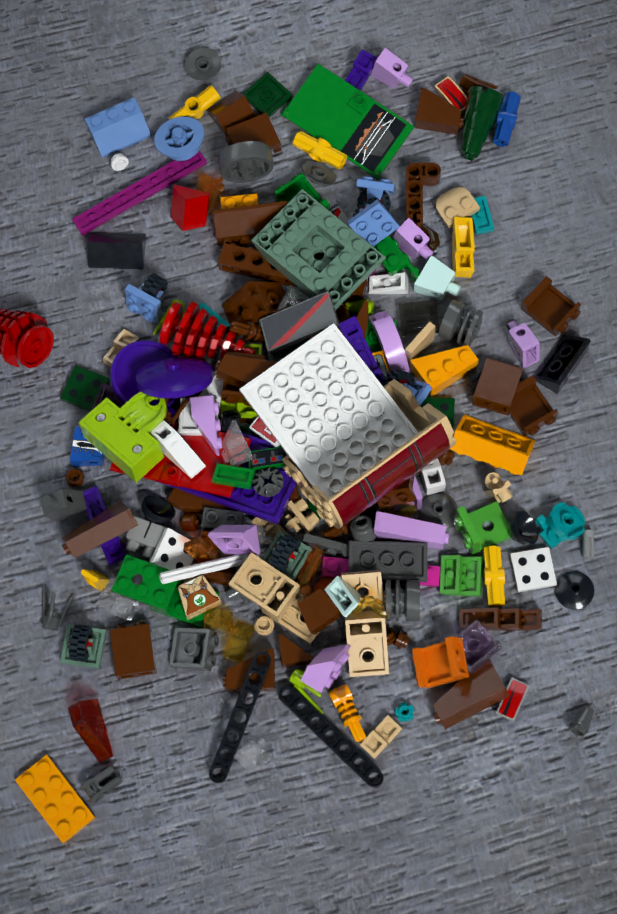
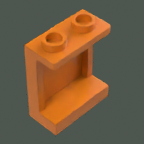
M451 636L445 638L444 642L424 648L412 649L416 681L421 688H433L469 677L462 638Z

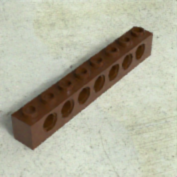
M235 243L223 244L218 260L219 270L268 282H280L281 285L299 288L280 271L272 269V265L266 261L257 249L253 247H240ZM238 257L244 258L242 261L236 260ZM256 261L262 262L260 265L253 264ZM368 278L346 300L357 301L364 299Z

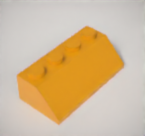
M464 414L454 433L456 444L450 449L457 454L470 456L476 461H483L495 468H502L508 470L511 474L522 476L536 440Z

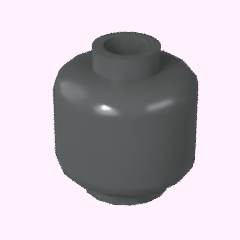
M369 516L356 517L350 524L352 538L362 542L374 541L377 535L374 534L375 522Z

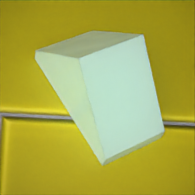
M337 576L324 589L344 617H347L360 603L361 594L340 576Z

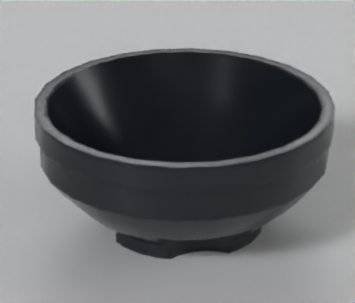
M146 496L141 504L144 517L150 523H169L176 513L174 507L168 501L157 496Z
M518 511L511 516L508 526L510 537L525 546L537 542L538 529L533 518L525 511Z

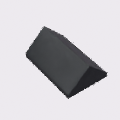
M91 233L87 241L88 267L144 269L146 234Z
M563 334L534 377L537 382L558 394L587 353L591 340Z

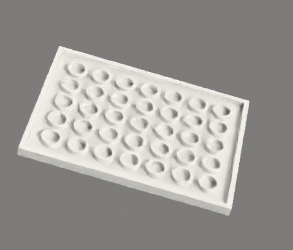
M334 323L239 389L311 487L316 485L329 498L419 433Z

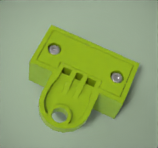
M139 392L119 408L106 397L78 422L84 438L136 483L164 458L160 442L149 434L166 417L167 406L164 398L152 397ZM152 400L160 401L155 406L150 405V402Z

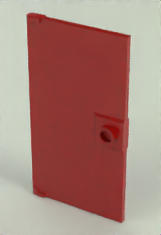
M175 422L174 426H170L178 433L179 423ZM218 431V437L222 438V448L219 449L220 456H216L203 436L180 435L206 467L191 479L164 455V458L142 477L163 484L231 498L234 487L214 484L212 482L216 464L242 467L251 438ZM112 462L110 471L125 474Z

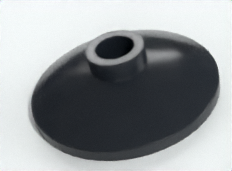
M570 571L560 576L557 580L555 595L562 606L571 610H579L585 608L592 601L594 585L591 579L584 573ZM572 586H577L579 591L574 592Z

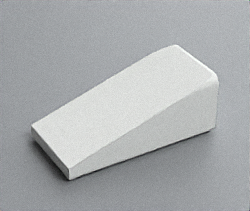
M399 272L393 276L389 274L370 276L369 294H408V276L405 272Z

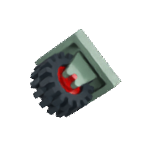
M279 530L263 555L262 560L295 581L312 554L313 549L294 536Z
M67 624L60 663L100 670L107 630L85 625Z

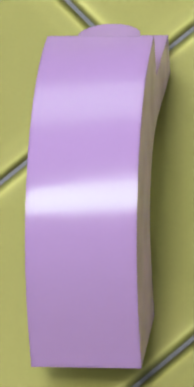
M386 311L368 316L369 322L379 340L389 372L393 369L410 372L400 336L391 316Z

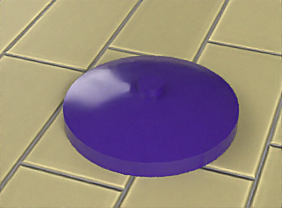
M137 341L122 348L114 358L110 368L111 387L120 402L125 404L134 395L141 392L136 385V374L143 366L159 359L177 357L172 355L173 351L153 341ZM169 398L167 409L171 408L178 400L176 398ZM152 400L150 405H157L159 400Z
M193 357L159 359L146 364L136 374V385L139 391L157 398L189 396L204 390L213 380L210 364Z

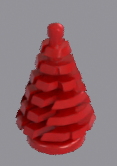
M175 301L165 317L160 332L159 343L163 345H168L175 335V343L172 347V355L181 356L184 353V357H193L196 353V358H204L208 352L209 358H216L220 348L222 349L220 359H223L227 351L255 354V350L244 347L245 342L241 338L237 343L234 342L236 333L230 331L226 337L227 327L220 324L217 328V318L214 315L209 318V312L204 308L200 310V305L194 301L189 304L182 320L183 306Z
M0 309V354L4 361L15 367H19L17 358L23 366L28 368H34L42 364L49 356L54 343V335L51 329L48 328L46 319L40 315L17 310L14 313L12 310Z

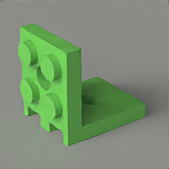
M497 501L469 514L464 506L456 510L454 525L456 530L462 533L463 544L466 549L470 550L471 556L483 551L484 547L494 546L511 538L508 530L509 524ZM485 522H490L493 525V529L485 531L482 525Z

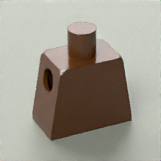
M310 584L300 589L305 599L299 602L298 606L310 633L316 635L343 616L323 589L320 588L314 592Z

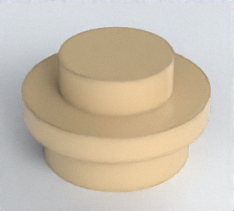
M260 616L255 621L254 627L258 634L266 636L272 633L274 622L268 616Z

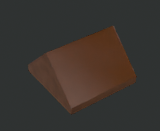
M237 91L206 110L225 136H227L226 128L256 117L245 95Z

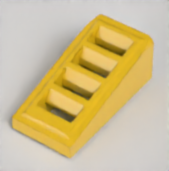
M82 569L81 575L86 583L103 592L110 581L107 576L97 570Z

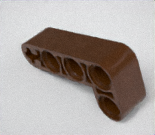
M411 163L406 168V220L408 218L412 221L416 219V225L420 229L423 227V186H433L439 183L441 168L437 163ZM432 172H433V173H436V175H435V176H431V175H429V173H432ZM411 173H417L418 175H417V176H412V175H410V174H411ZM416 189L418 192L413 193L410 190ZM412 206H417L418 209H415V210H414V209H411L410 207H412Z

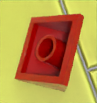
M174 185L171 219L182 231L206 226L210 193Z

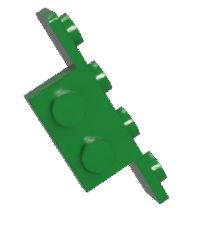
M388 235L373 246L386 257L381 265L390 276L404 269L414 283L420 276V271L416 266L413 267L411 265L408 255L405 252H401L399 244L394 238L391 239Z

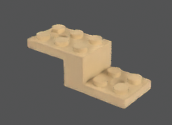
M251 552L229 582V586L261 607L263 614L309 645H312L320 632L316 635L310 633L306 623L300 620L302 613L298 603L305 599L300 592V585ZM254 575H259L262 581L260 584L254 585L251 583V578Z
M381 570L341 573L342 579L356 591L360 587L368 589V593L360 597L359 605L345 617L347 644L351 646L348 651L350 655L348 658L350 677L389 674ZM370 651L374 656L372 659L366 660L362 657L363 653Z

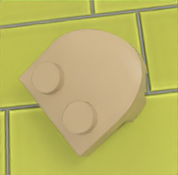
M462 187L453 188L445 192L436 202L437 213L449 229L453 227L454 217H469L480 210V206L471 193Z

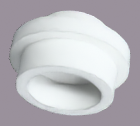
M121 153L115 154L111 158V167L116 171L125 169L129 163L128 158Z

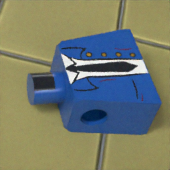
M75 427L70 456L72 467L103 465L105 455L84 438L80 427Z

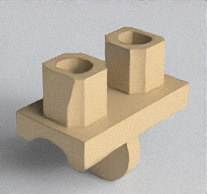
M495 472L486 475L485 485L489 489L484 492L487 496H493L498 503H503L513 497L508 489L511 486L509 480L502 481L501 476Z
M303 498L294 503L292 500L289 501L287 509L294 518L290 514L286 515L285 518L288 523L285 527L288 530L294 528L298 532L301 530L298 525L299 523L307 534H311L313 527L318 524L319 518L314 512L304 517L302 512L308 508V505Z

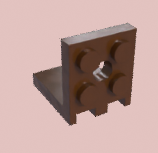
M248 281L221 304L229 324L232 321L245 324L248 321H252L256 324L260 319L272 315V310L279 312L290 307L280 282ZM236 333V337H240V336L242 335V334Z

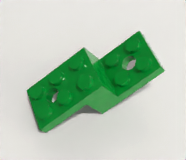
M126 554L111 591L113 593L149 605L151 611L201 629H207L214 608L187 620L178 586L184 584L183 579L162 584L159 575L161 572L170 571L169 569ZM136 575L143 577L142 582L138 585L132 583V579Z

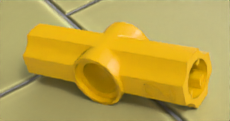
M210 85L196 97L188 98L185 105L168 119L176 117L199 119L203 116L206 109L221 99L220 95Z
M302 131L298 132L294 137L293 146L308 153L314 161L320 163L323 161L338 170L345 165L347 155L331 147L330 143L322 138L315 139Z
M499 546L484 547V584L487 588L488 606H504L505 573L504 567H502L501 549Z

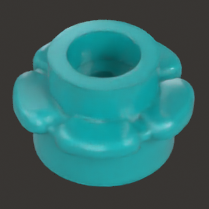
M406 702L400 703L399 707L395 709V715L401 722L411 721L414 717V707Z

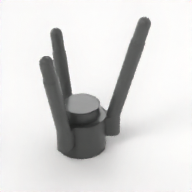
M43 585L42 628L57 631L58 626L62 627L63 620L75 595L71 594L60 618H58L59 614L53 613L56 594L52 593L49 612H47L46 585Z

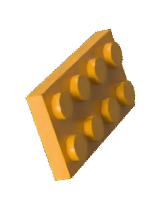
M45 755L15 779L63 844L95 819V816L48 755Z

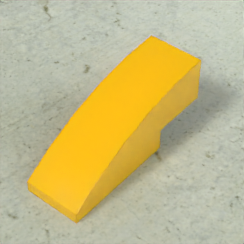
M454 217L452 269L455 272V277L471 278L475 271L472 218Z

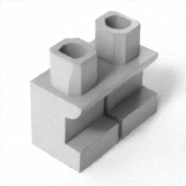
M134 516L138 526L128 530L126 551L136 555L139 546L145 548L142 555L143 558L151 560L166 527Z

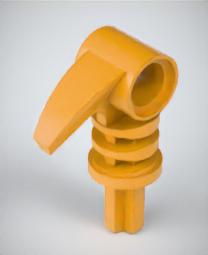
M344 684L328 691L334 707H340L337 710L339 713L342 712V715H340L341 719H345L343 726L349 727L356 742L364 740L366 735L359 722L362 720L361 715H356L358 711L357 708L353 709L355 706L354 702L350 703L354 699L348 685Z

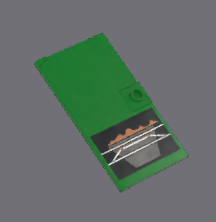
M320 64L316 65L282 113V117L288 119L316 139L322 138L329 142L331 147L346 154L349 161L377 180L415 128L412 124Z

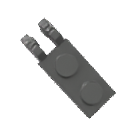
M307 533L304 535L303 543L311 547L313 551L320 549L324 550L328 555L336 556V554H339L342 558L349 559V545Z

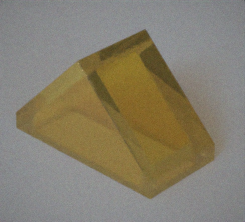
M238 620L229 633L223 657L238 663L242 662L256 631L255 627Z

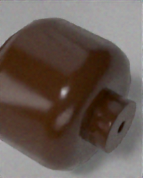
M451 449L438 457L440 465H450L455 454Z
M184 513L180 519V526L183 531L195 532L198 526L201 525V520L196 513Z

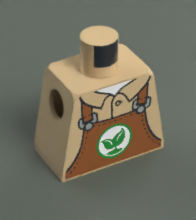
M203 575L197 578L183 579L184 584L178 586L187 620L221 605L219 596Z

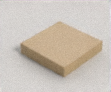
M430 321L405 349L409 366L410 360L418 358L434 340L435 325Z

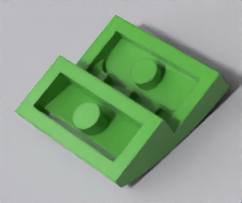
M441 555L440 594L482 597L483 558Z

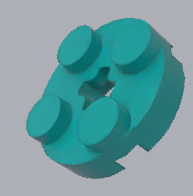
M565 502L557 503L549 511L546 521L561 541L575 540L585 530V518L577 507L573 505L570 507Z

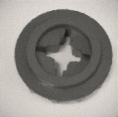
M271 467L267 469L261 468L258 473H255L253 479L254 490L264 497L278 494L284 485L282 474L277 469H272ZM271 478L272 483H267L265 485L263 479Z

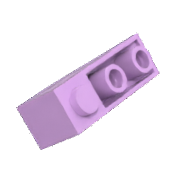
M213 395L190 398L193 423L216 456H220L219 449L222 448V438L218 437V431H221L220 419H216V413H219V404L214 401Z

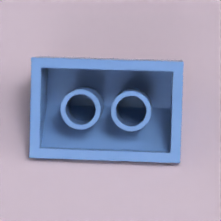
M135 97L85 118L87 128L102 158L151 137Z

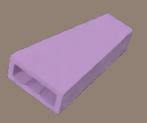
M379 511L376 512L374 534L377 535L376 541L428 543L429 548L443 549L444 544H448L449 532H446L445 525Z

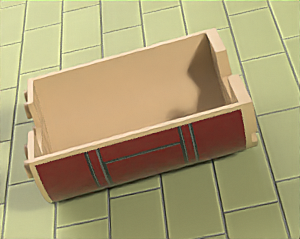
M395 379L383 387L419 433L329 498L316 485L311 487L288 455L282 459L285 464L283 469L287 475L299 484L301 493L317 508L316 512L322 520L325 519L330 527L334 526L340 529L456 444V439L453 436L454 431L447 416L429 403L423 407L419 406L411 390Z

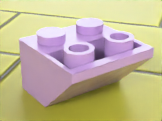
M345 644L322 649L307 666L301 681L319 693H322L326 687L329 689L334 680H337L342 672L340 668L342 664L345 665L350 656L348 651L351 646Z

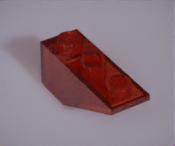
M83 700L69 706L68 710L74 729L99 763L113 757L99 700Z

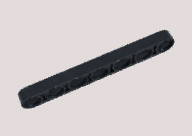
M258 652L253 657L209 772L210 779L215 783L225 781L271 665V656L267 652ZM259 655L267 656V665L260 666L257 664L256 660ZM256 673L261 677L258 685L250 683L249 677L251 674ZM246 692H250L253 695V701L250 704H246L242 700V695ZM238 711H243L246 714V720L242 723L235 720V714ZM230 730L238 732L239 738L237 741L233 742L228 739L227 735ZM223 749L230 750L232 755L229 760H223L220 757V752ZM221 768L224 771V777L222 779L214 778V769Z
M284 686L280 689V701L371 788H378L382 785L384 779L382 772L299 692L291 686ZM286 690H290L294 694L293 698L289 701L282 698V694ZM299 704L307 705L308 711L305 714H299L296 711ZM318 717L322 720L321 727L314 728L311 726L313 718ZM329 731H333L337 735L336 740L333 742H328L325 739V735ZM348 745L351 748V753L348 756L341 755L339 751L341 746ZM357 759H362L365 761L366 766L362 770H357L354 767V762ZM370 774H379V783H370Z

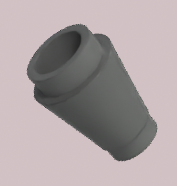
M583 705L570 722V731L581 737L588 733L594 709Z

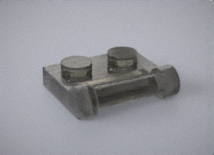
M436 300L399 303L402 337H407L408 334H419L426 326L407 327V323L432 320V324L435 325V334L439 333Z

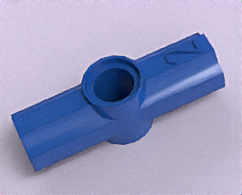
M506 92L502 109L499 110L496 123L497 128L493 143L497 146L504 147L509 145L512 129L515 128L518 115L517 110L521 98L517 92Z

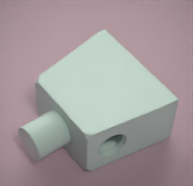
M430 256L414 284V292L443 300L447 292L457 296L461 286L453 283L455 279V272L435 257Z

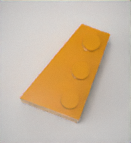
M466 345L410 360V369L420 382L428 383L432 387L428 393L432 397L478 368L479 359L470 347Z

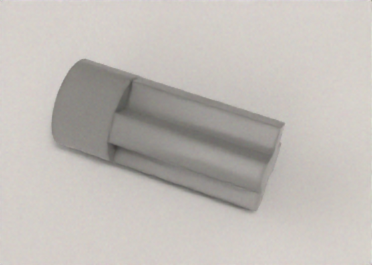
M584 530L582 533L584 559H593L594 557L593 530Z

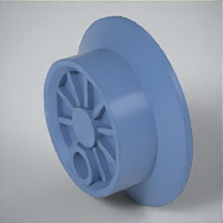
M191 117L170 119L157 130L154 138L155 146L161 154L168 156L172 160H188L198 153L204 140V128L198 120Z

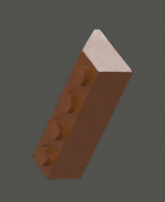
M287 201L213 210L218 246H223L224 243L249 244L287 205Z

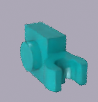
M542 514L536 518L534 522L542 530L539 534L540 538L550 550L554 549L562 541L550 528Z

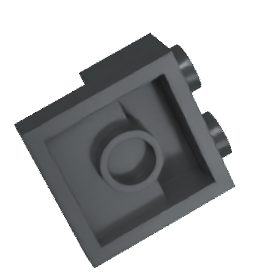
M175 628L169 666L172 668L191 669L193 671H211L212 667L216 664L214 649L219 645L217 633L211 629Z

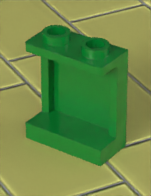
M304 173L295 175L290 182L280 185L274 192L277 202L287 201L288 204L303 189L330 211L329 202L320 197L308 182Z

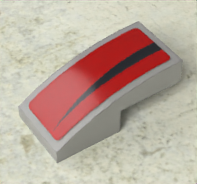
M511 678L506 689L509 697L501 700L496 714L514 722L530 685Z

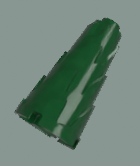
M481 86L470 87L466 100L462 155H464L465 159L471 161L480 155L483 144L487 140L491 126L493 127L504 100V96L498 91L487 88V91H482L483 87Z

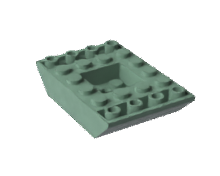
M303 189L252 239V243L266 261L309 297L312 298L329 291L335 311L386 259L383 254ZM322 253L324 258L317 260L314 258V255Z

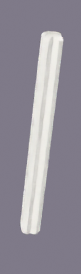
M267 548L260 549L259 555L256 556L262 559ZM232 555L161 572L159 578L161 583L165 584L240 566L249 555Z

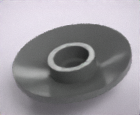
M199 48L188 55L185 63L186 70L196 80H209L219 73L221 59L214 50Z
M307 161L303 164L302 172L312 183L331 186L336 182V175L328 166L316 161Z
M445 493L430 494L422 501L420 517L422 521L445 525L446 529L454 524V516H456L458 506L455 500ZM441 507L443 511L437 512L435 509Z

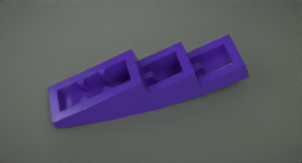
M97 486L83 491L87 506L86 512L90 520L107 510ZM118 536L101 544L109 566L124 560L126 553Z

